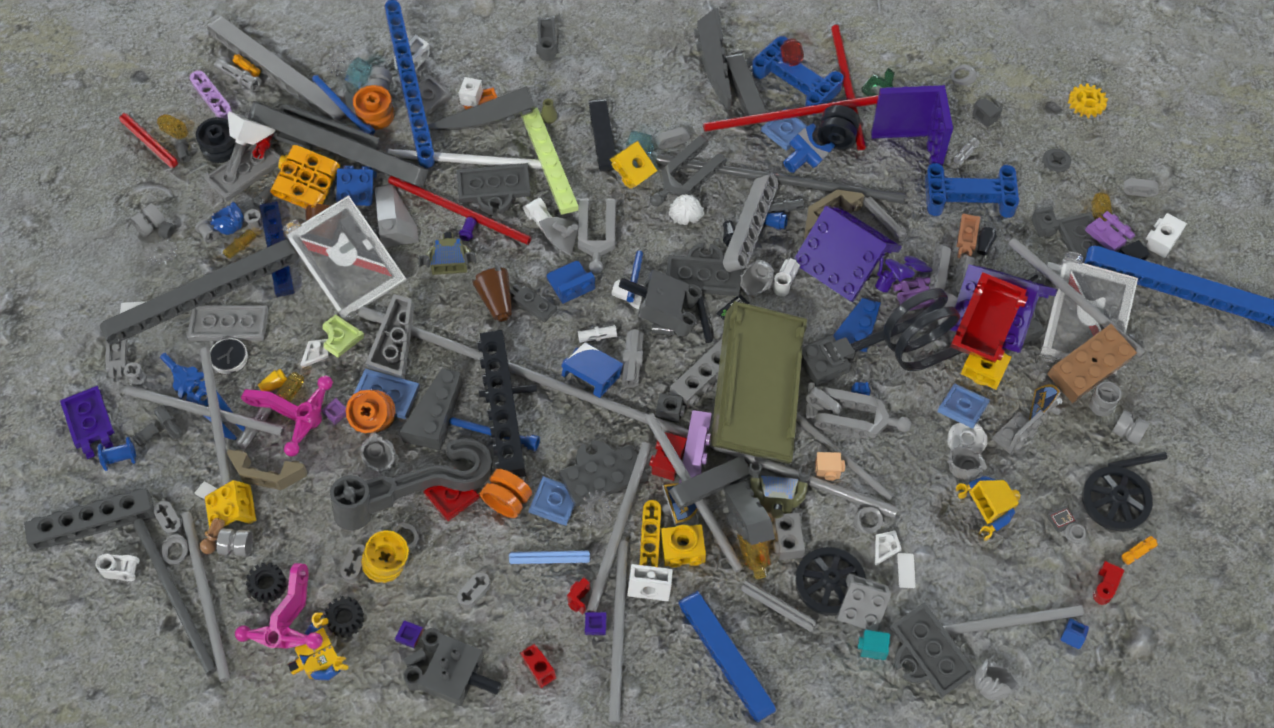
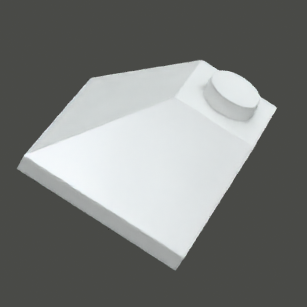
M228 112L229 133L231 137L236 139L235 142L246 146V143L254 145L275 132V129L252 121L246 116Z

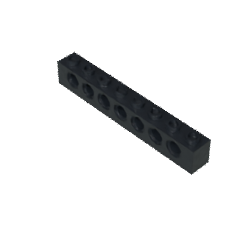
M503 330L480 333L481 341H477L479 352L483 353V357L480 358L481 369H485L486 373L482 375L483 384L488 386L485 398L486 403H490L491 406L487 411L489 421L493 420V426H490L491 437L496 439V444H493L494 456L498 455L499 459L498 462H495L496 469H503L518 477L526 476ZM494 368H499L497 371H491ZM496 385H502L500 388H494ZM499 402H504L501 406L497 405ZM502 419L507 420L505 423H499ZM504 437H510L507 441L502 440ZM508 454L513 455V457L509 459L504 458Z

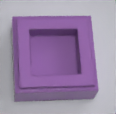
M335 398L322 409V413L336 425L346 416V407Z

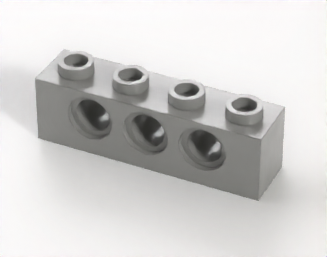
M722 339L670 386V395L683 397L682 405H686V410L691 405L695 406L699 402L700 397L704 393H709L713 385L718 381L719 364L715 362H720Z

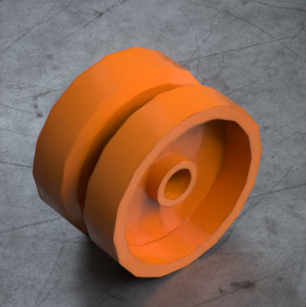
M370 85L361 88L355 93L353 98L356 116L364 124L371 125L375 130H381L392 123L395 116L391 95L387 89L382 86Z
M379 390L359 391L352 395L346 406V418L350 426L362 433L384 431L392 424L396 414L392 398Z
M496 469L489 479L490 483H487L481 490L480 497L490 508L501 515L516 518L523 509L522 504H525L531 497L532 490L522 479L513 473L503 469Z

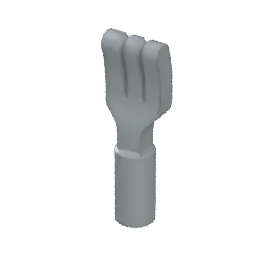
M808 383L809 393L812 388H815V383ZM807 403L806 419H815L818 410Z

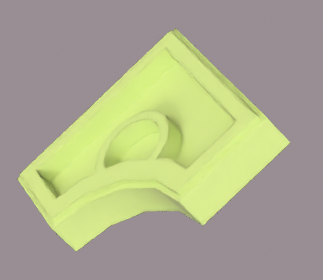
M336 314L323 324V330L328 334V339L324 343V349L338 358L364 338L362 331Z

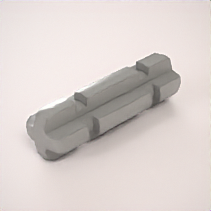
M975 137L971 138L968 141L969 143H966L954 157V163L962 165L964 160L974 151L973 149L979 146L978 139Z

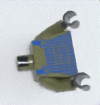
M451 232L443 233V239L435 240L433 247H430L425 255L418 257L419 267L425 265L429 268L431 266L432 275L467 273L468 263H477L475 253L467 245L462 244L461 239L454 238V234Z
M751 463L748 471L752 475L750 479L751 489L754 492L752 497L758 498L761 507H764L766 512L771 513L774 518H781L784 514L792 513L793 508L798 507L805 500L808 486L806 481L811 477L810 468L809 473L804 475L802 474V467H800L799 477L801 480L798 482V479L770 476H760L758 478L762 465L758 463V470H754Z

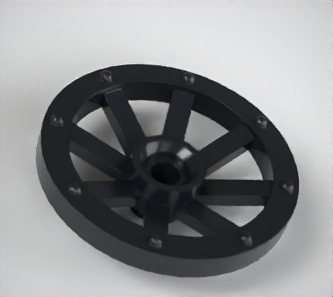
M1109 466L1098 469L1089 476L1082 490V502L1088 515L1097 524L1109 530L1130 531L1136 529L1146 521L1152 511L1153 498L1147 483L1138 474L1123 467ZM1110 476L1122 477L1120 485H1117ZM1103 478L1110 488L1094 485V483L1098 479ZM1128 480L1135 484L1137 488L1127 489ZM1091 491L1106 494L1107 496L1092 502ZM1142 494L1144 505L1130 496ZM1109 503L1112 506L1106 518L1097 511V508ZM1128 504L1141 512V515L1134 520L1132 519ZM1118 508L1122 509L1126 522L1113 521Z
M823 547L811 551L801 560L796 571L795 586L800 599L810 609L823 615L836 616L845 597L840 585L848 588L846 579L842 577L852 573H856V576L865 579L866 576L863 567L852 554L835 547ZM821 557H834L831 567H828ZM840 559L851 566L842 570L837 569ZM812 561H815L823 572L805 569ZM803 577L820 579L805 589ZM823 587L825 591L820 604L809 595ZM833 590L841 603L839 606H827L830 593Z

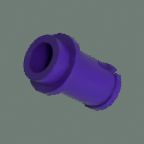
M471 217L465 218L463 228L459 231L461 240L469 241L473 238L472 232L476 225L475 219Z

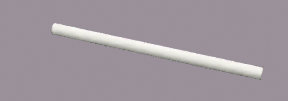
M388 149L389 154L402 159L418 160L416 151ZM434 152V161L496 166L528 163V168L542 169L540 161L536 159Z

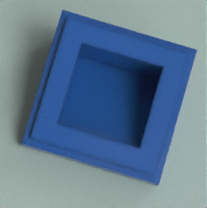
M1069 618L1061 636V641L1076 649H1080L1086 639L1089 627Z

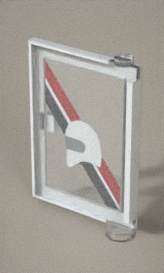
M349 195L306 222L300 224L298 220H293L282 229L343 320L346 318L348 321L354 319L358 315L357 311L362 306H367L407 281Z
M1066 252L1062 260L1059 276L1126 333L1138 278L1082 263L1083 256L1081 254ZM1057 286L1056 289L1058 291L1056 296L1053 297L1039 355L1043 356V360L1048 363H1054L1055 360L1061 361L1104 329L1102 325ZM1116 371L1115 373H1113L1111 376H1114V377H1115L1116 374H1117V371Z

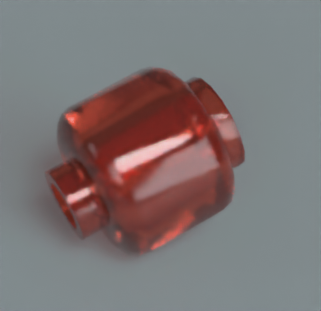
M788 39L783 42L780 47L783 62L790 66L798 65L804 58L802 43L796 39Z

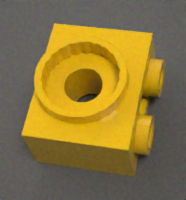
M638 141L629 145L610 159L612 167L615 171L619 172L622 182L629 189L636 187L657 172V169ZM633 160L637 162V168L633 166Z
M1004 352L1001 361L997 360L996 363L969 354L961 375L972 379L979 385H986L997 390L1012 357Z
M702 524L661 528L665 566L677 568L685 564L697 566L705 563L706 551ZM681 541H685L688 544L686 546H681L678 543Z

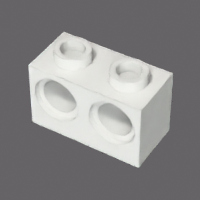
M417 35L409 41L415 70L430 56L429 43ZM394 56L395 69L398 70V69H397V65H396L395 56Z

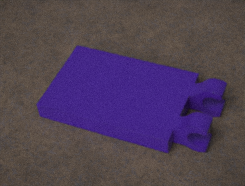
M98 386L60 400L73 443L77 449L82 448L87 459L95 457L91 446L93 442L101 439L105 449L114 447L110 435L115 434Z

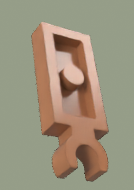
M962 213L956 247H959L958 258L961 257L962 253L972 256V250H975L980 217Z

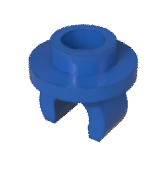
M856 382L852 386L851 392L870 396L869 383Z

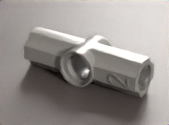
M634 329L627 332L626 349L623 352L622 385L629 388L639 385L640 368H642L643 363L642 347L644 333Z

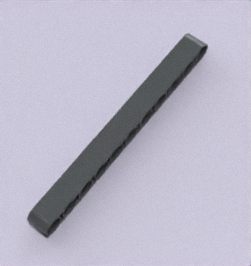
M256 101L252 103L248 119L414 185L424 186L429 169L265 104Z
M289 240L281 241L111 317L100 324V329L108 344L119 343L289 266L299 259V255Z

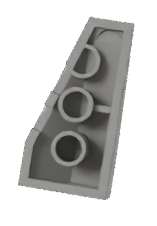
M394 186L375 187L379 236L383 246L391 247L419 242L417 226Z

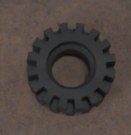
M263 562L261 563L262 567H259L257 564L255 566L256 570L251 569L249 571L251 575L246 577L248 580L246 581L247 589L258 602L263 600L264 603H268L269 599L271 602H274V597L278 599L281 597L280 592L284 594V587L287 586L286 578L276 564L273 566L272 563L268 562V565ZM266 576L274 578V583L270 588L261 589L259 587V581Z
M340 596L341 600L335 598L333 599L335 603L332 604L330 602L328 604L329 609H325L326 615H324V618L328 619L327 626L334 635L338 636L340 634L341 637L345 638V634L350 637L352 632H355V634L359 632L358 627L362 628L364 612L357 600H352L349 596H347V599L344 596ZM343 610H349L352 612L351 620L344 624L337 621L338 613Z

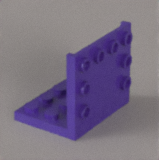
M945 85L880 88L871 129V138L927 136V151L930 152L929 163H937L943 167L953 131Z
M825 206L794 260L800 264L802 270L844 298L854 302L883 253H899L902 246L844 209Z
M969 264L955 306L960 314V319L951 331L957 332L981 274L984 272L1027 290L1025 295L1028 296L1025 306L1019 307L1002 347L1021 353L1038 297L1049 298V295L1056 296L1058 289L990 268Z

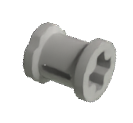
M255 209L248 210L244 214V219L248 223L249 231L253 233L262 231L264 224L261 220L260 212Z
M208 219L199 221L195 226V230L202 234L203 240L206 243L214 242L219 236V232L211 227Z
M133 362L125 366L124 374L128 377L132 386H140L145 383L146 375L141 371L140 364Z

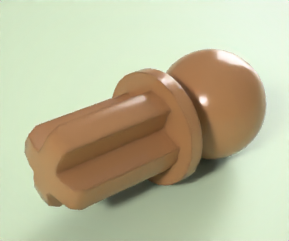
M214 518L209 530L205 532L204 535L207 538L203 539L200 543V550L204 554H212L216 550L217 544L215 540L218 538L219 531L224 527V520Z

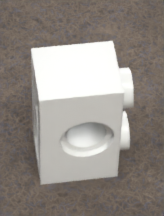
M1168 213L1163 219L1159 218L1154 226L1156 230H1151L1146 237V240H1148L1147 249L1166 258L1187 223Z
M631 564L627 596L669 601L673 569Z

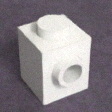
M464 78L459 91L460 104L472 107L478 105L483 93L481 80Z

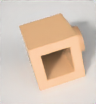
M817 452L815 459L816 477L827 481L840 479L841 472H845V460H841V453Z

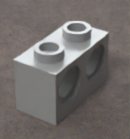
M799 513L784 514L781 518H774L772 526L776 541H773L774 553H778L779 560L803 558L805 546ZM787 525L790 529L784 530L780 526ZM784 544H791L793 548L788 549L784 547Z

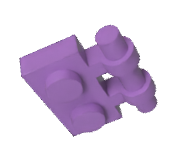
M1108 211L1103 214L1107 221L1099 217L1089 224L1085 230L1106 249L1117 251L1126 244L1127 240L1124 236L1130 240L1135 236L1128 225L1121 223L1115 214L1112 215ZM1112 226L1116 227L1119 231H1115Z
M916 277L915 280L899 281L898 284H893L894 292L901 290L897 294L899 304L918 293L930 290L929 286H926L930 284V278ZM931 299L923 302L911 310L931 306L935 300Z

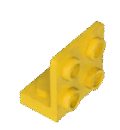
M232 480L205 496L209 528L214 518L224 520V527L236 520L249 524L257 521L251 485Z

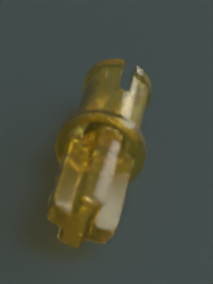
M247 229L240 237L234 238V242L223 250L225 257L231 259L240 250H245V246L256 238V234L251 229Z

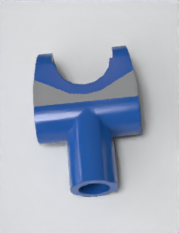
M814 123L804 128L789 142L795 149L783 161L785 168L789 172L794 173L805 162L814 169L834 148L833 142L823 146L814 142L812 134L817 128Z

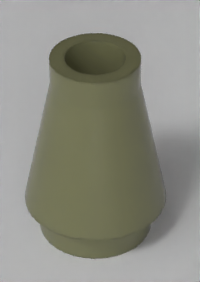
M551 99L543 101L541 117L547 124L554 123L558 117Z

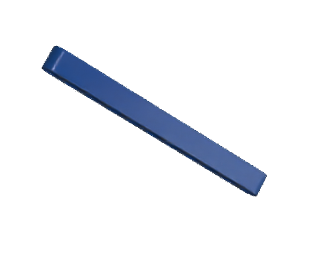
M388 0L385 3L386 20L418 163L422 167L431 168L434 165V151L401 6L397 0Z
M1090 246L1087 249L1085 264L1138 278L1137 285L1274 326L1273 299L1099 246Z

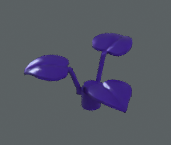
M883 253L879 259V271L877 273L879 278L875 287L882 292L888 293L896 278L902 281L915 275V272L909 266L920 272H932L933 270L919 258L905 256V264L898 263L892 259H886L885 263L891 271L884 270L882 272L883 257L885 256V253Z

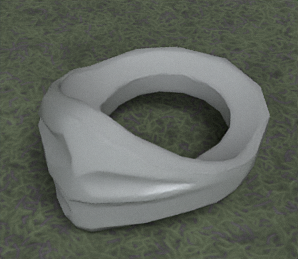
M969 65L957 66L950 74L952 82L958 85L972 84L977 78L975 69ZM959 70L970 72L969 76L964 79H957L954 76Z
M865 507L856 513L853 525L860 532L871 534L881 528L883 515L874 507ZM867 512L875 513L878 518L877 524L872 528L863 527L860 518Z
M403 522L395 523L391 531L397 533L398 530L404 528L412 532L414 540L411 544H408V549L414 548L418 542V533L414 526Z
M173 534L164 541L162 558L166 563L176 565L184 561L189 551L185 538L178 534ZM174 543H180L183 549L181 557L177 560H170L168 557L169 549Z

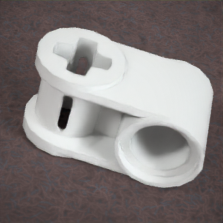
M103 554L97 558L96 568L104 578L134 581L136 578L134 575L136 565L139 564L140 559L131 555ZM111 564L109 568L104 569L106 565Z

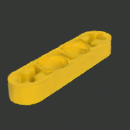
M649 500L643 506L640 565L647 566V558H651V566L658 567L661 505L655 500ZM650 507L655 509L654 519L650 518ZM652 524L656 526L657 530L654 533H648L645 530L646 526ZM652 543L656 549L652 552H647L644 546Z

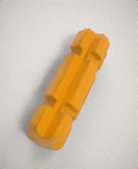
M240 54L233 56V62L244 71L250 72L253 77L260 76L261 71Z
M1152 536L1144 539V542L1141 541L1129 549V551L1121 555L1122 561L1130 565L1135 559H1139L1157 547V540Z

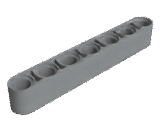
M772 173L754 180L723 259V265L727 272L737 271L748 266L778 187V180Z

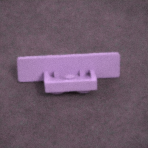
M696 410L692 411L683 464L691 478L701 474L703 465H706L708 453H705L706 445L709 446L711 441L709 428L712 414Z

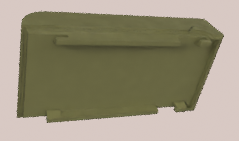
M737 301L733 302L726 312L711 433L712 446L783 463H792L802 345L807 327V319Z

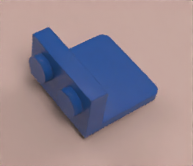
M343 166V169H337L336 203L349 195L356 206H371L373 203V179H377V171L372 170L371 167L364 166L361 169H354V166Z
M579 261L569 263L547 274V280L562 304L595 289L593 273H586Z

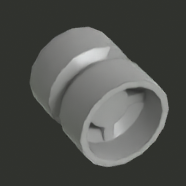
M382 67L373 68L367 86H382L389 92L393 78L392 73Z
M152 203L142 209L143 213L138 212L130 218L133 226L144 237L152 233L154 227L159 228L162 222L166 221L162 213Z
M1112 382L1100 383L1089 402L1092 412L1099 416L1110 415L1122 396L1119 386Z
M1124 410L1112 432L1120 437L1127 436L1128 441L1138 445L1150 423L1141 418L1136 420L1134 414Z
M224 528L219 531L217 538V553L219 555H232L234 553L236 556H250L253 547L252 531L238 530L236 533L233 529Z

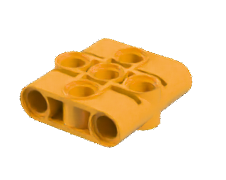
M292 145L286 160L281 164L280 172L270 192L280 199L305 209L308 205H311V208L316 207V204H323L326 196L330 193V187L337 175V169H340V164L298 145ZM314 162L316 165L312 166L309 163ZM286 170H291L292 173H289V174H288V173H285V171H286ZM303 177H308L309 180H306V181H305V180H303V179H301V178H303ZM325 184L326 187H320L318 185ZM301 192L302 195H295L294 193Z

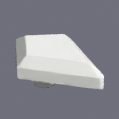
M327 339L308 341L300 364L302 368L329 357V351L324 349V343Z
M896 531L881 533L875 536V565L901 551L902 548Z

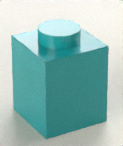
M864 630L863 636L858 638L857 649H861L860 657L886 661L889 654L890 633Z

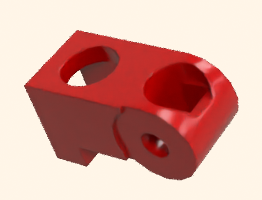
M1107 561L1102 564L1098 574L1103 576L1093 592L1095 602L1101 605H1106L1110 602L1119 586L1125 571L1124 569Z
M535 644L520 652L523 662L530 670L540 689L556 679L553 667Z

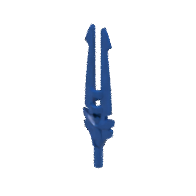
M166 353L161 354L160 359L173 373V388L175 391H178L179 398L182 399L187 393L186 401L208 406V398L204 401L200 400L203 395H207L205 381H200L204 378L203 372H198L199 370L193 366L188 368L179 366ZM195 386H199L197 392H192ZM217 392L219 408L233 413ZM204 416V417H206L209 421H211V417ZM222 423L224 437L236 440L237 437ZM236 424L242 431L246 429L245 426Z

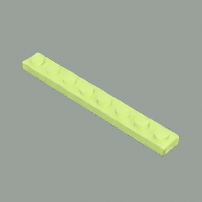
M538 108L533 109L532 113L526 116L521 114L561 215L578 211L577 201Z

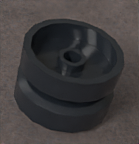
M841 105L830 106L823 111L817 136L824 145L833 142L835 145L833 149L850 148L855 144L860 117L849 107Z
M214 117L202 122L197 127L195 133L202 155L212 163L229 161L236 144V139L230 136L228 120Z

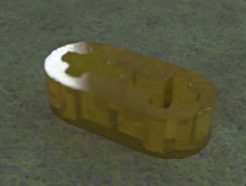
M168 114L158 117L157 124L164 133L176 139H183L188 135V129L184 122Z
M1105 193L1095 194L1092 200V211L1095 220L1100 217L1102 220L1107 221L1100 215L1101 212L1104 214L1108 211L1112 214L1110 198Z
M292 372L276 395L291 402L302 387L304 376Z

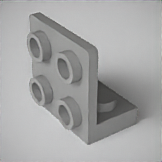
M1040 411L1029 420L1018 412L992 439L1009 454L1015 449L1019 451L1025 445V440L1028 437L1032 439L1037 434V428L1043 422L1041 418L1044 413Z
M848 574L846 579L848 589L837 619L867 630L877 631L891 597L889 587Z

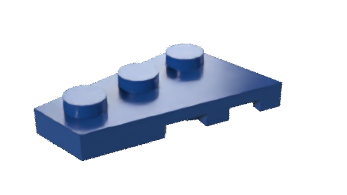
M862 298L834 333L833 337L835 340L846 337L851 344L872 335L881 303ZM867 348L860 351L867 352Z

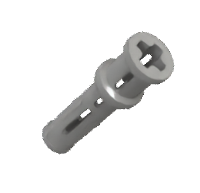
M219 58L216 60L215 67L235 78L240 85L247 86L252 92H256L260 88V78L253 77L248 71H241L223 59Z

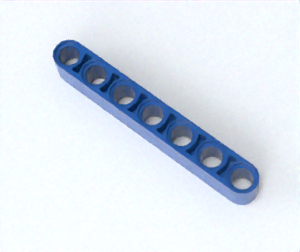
M695 591L679 600L678 603L682 612L752 718L758 723L776 712L772 700L700 593Z

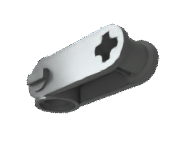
M538 16L536 54H539V57L544 61H551L559 53L555 38L554 16H551V18H541Z

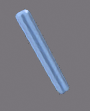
M510 552L509 562L510 564L590 562V552Z

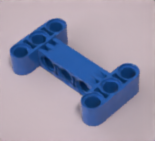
M784 36L777 37L753 59L752 76L754 78L763 79L770 72L774 73L807 95L805 107L830 103L842 90L843 75L840 72L834 71L825 78H822L788 55L790 41Z
M933 163L928 166L925 177L927 211L930 215H941L946 202L998 203L999 212L1003 217L1011 218L1015 215L1019 204V195L1014 167L1010 165L1002 166L997 179L944 178V169L940 164Z

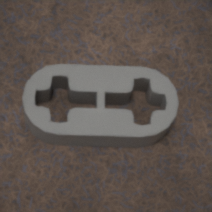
M679 127L660 133L656 137V142L660 149H667L687 142L690 135L685 127Z
M1130 178L1124 181V192L1128 195L1154 197L1159 194V184L1153 180Z
M812 388L806 397L807 402L821 413L838 416L842 410L841 405L818 388Z
M167 501L158 502L154 506L153 512L168 536L173 534L179 535L183 530V524L173 507ZM165 508L168 515L164 516L161 509ZM170 521H172L176 527L173 530L171 529L168 523Z
M362 544L353 545L349 549L342 565L341 575L347 583L358 581L363 572L361 566L362 556L359 555L357 560L355 557V553H359V551L363 554L365 546ZM353 568L355 574H351L349 577L347 571L350 572Z
M476 573L459 591L457 599L462 608H472L489 590L490 580L487 574ZM484 579L485 585L480 584L477 587V580L482 581ZM470 595L471 601L466 600L463 602V596L468 597Z

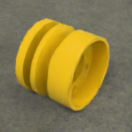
M387 530L376 532L369 538L361 560L363 572L369 579L379 583H387L400 576L408 559L409 552L404 538L394 531Z

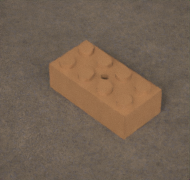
M1110 324L1055 364L1047 375L1073 404L1131 361L1137 352L1117 329Z

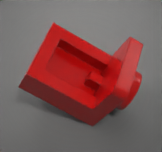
M584 577L580 582L576 581L567 594L568 606L577 613L579 611L582 615L586 612V606L581 602V599L590 591V582Z

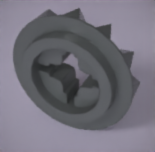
M1050 149L1044 153L1042 162L1044 163V168H1049L1050 172L1064 173L1071 166V157L1061 149Z

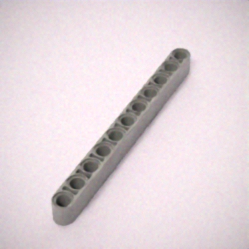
M219 16L207 26L208 32L215 39L237 55L240 54L264 75L319 115L335 121H339L346 115L320 87L223 17Z

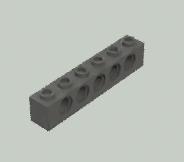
M147 488L135 489L127 494H117L109 499L96 500L91 504L75 506L66 511H56L44 517H35L30 521L24 522L27 544L35 552L127 526L140 518L143 521L155 518L152 496Z

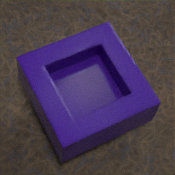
M585 612V635H606V612Z
M404 620L395 637V641L415 649L424 631L423 627Z

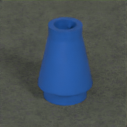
M783 212L767 213L764 224L778 230L786 229L788 215H785Z

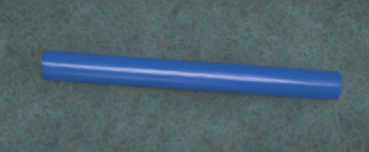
M642 251L636 252L630 281L638 283L643 258ZM628 291L627 301L632 303L635 294Z

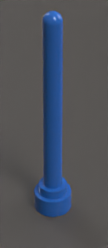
M313 76V81L352 120L359 130L374 135L376 130L371 125L364 124L319 76Z
M454 417L449 420L451 425L491 435L490 427ZM531 434V436L527 435L525 437L520 435L521 444H524V447H527L528 450L536 452L540 443V436Z

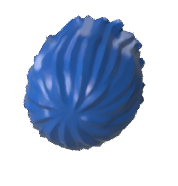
M232 202L231 205L214 213V216H211L212 221H210L211 226L214 225V229L222 234L230 235L242 228L244 216L237 204Z

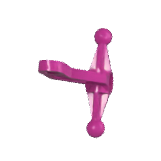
M327 375L321 376L318 379V389L307 402L299 406L268 391L245 389L241 395V399L251 406L271 408L296 422L292 440L284 445V452L290 457L296 456L299 453L300 447L298 444L310 429L316 428L322 421L321 407L324 394L333 385L332 379Z
M295 563L292 565L289 575L288 594L271 614L270 626L254 630L245 625L239 626L235 631V638L238 641L246 642L252 639L269 648L282 649L307 645L308 648L314 650L322 645L323 639L319 633L313 632L307 636L289 628L306 606L309 575L306 564Z

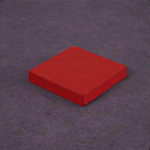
M437 485L423 491L424 495L448 522L480 498L479 494L473 489L470 491H459Z

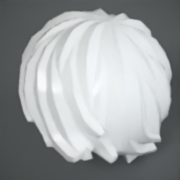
M680 195L670 204L671 207L669 208V216L674 220V223L678 222L680 225H688L689 222L696 223L705 214L699 200L693 197V195Z

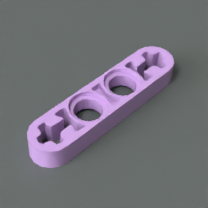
M202 71L193 72L190 75L193 87L217 117L228 120V112H232L230 105ZM205 88H211L209 92H203ZM213 99H220L217 103H211Z

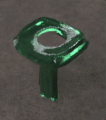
M887 68L884 79L878 75H872L862 86L861 92L869 97L877 95L871 92V88L874 86L893 88L895 72Z

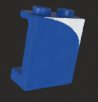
M585 342L582 346L577 347L569 358L564 359L561 365L563 368L562 376L566 377L569 373H572L595 386L593 395L600 398L621 377L623 363Z

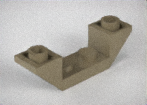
M835 190L809 206L804 239L808 236L825 206L838 208L840 205L848 213L856 212L862 208L865 195L858 192Z
M239 449L227 451L243 483L283 490L307 477L308 474L304 464L299 461H285L280 475L274 471L263 472L257 468L250 467L251 460L245 451Z

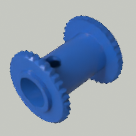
M126 437V444L104 449L102 444L98 445L99 461L105 471H108V464L127 459H131L133 464L136 463L135 447L129 437Z

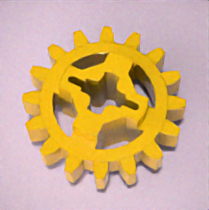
M1086 83L1085 87L1079 84L1078 88H1073V91L1070 92L1068 103L1071 104L1070 109H1075V114L1080 113V117L1086 115L1089 118L1092 115L1095 118L1097 114L1101 115L1103 110H1105L1108 98H1105L1106 93H1101V88L1095 89V85L1089 87V84Z

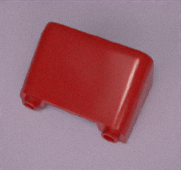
M982 272L950 347L996 363L997 360L1001 361L1005 352L1002 349L1003 343L1019 307L1025 306L1028 296L1025 295L1027 290Z

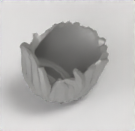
M755 260L740 275V286L744 289V292H747V295L757 296L771 287L774 279V269L764 260Z
M376 433L371 434L362 443L361 456L368 468H372L376 472L392 468L391 464L395 461L393 443L388 439L379 437Z
M959 444L958 447L949 451V460L947 462L949 463L950 471L958 479L967 480L975 478L987 468L980 453H973L971 447H962Z
M988 659L976 671L975 685L980 694L987 699L1000 700L1019 690L1018 683L1014 679L1015 676L1012 675V672H1009L1006 667L998 666L996 663L991 664Z

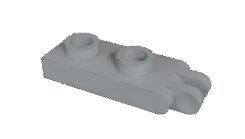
M127 339L116 344H108L106 342V371L109 372L110 378H115L116 371L118 377H123V370L127 365Z

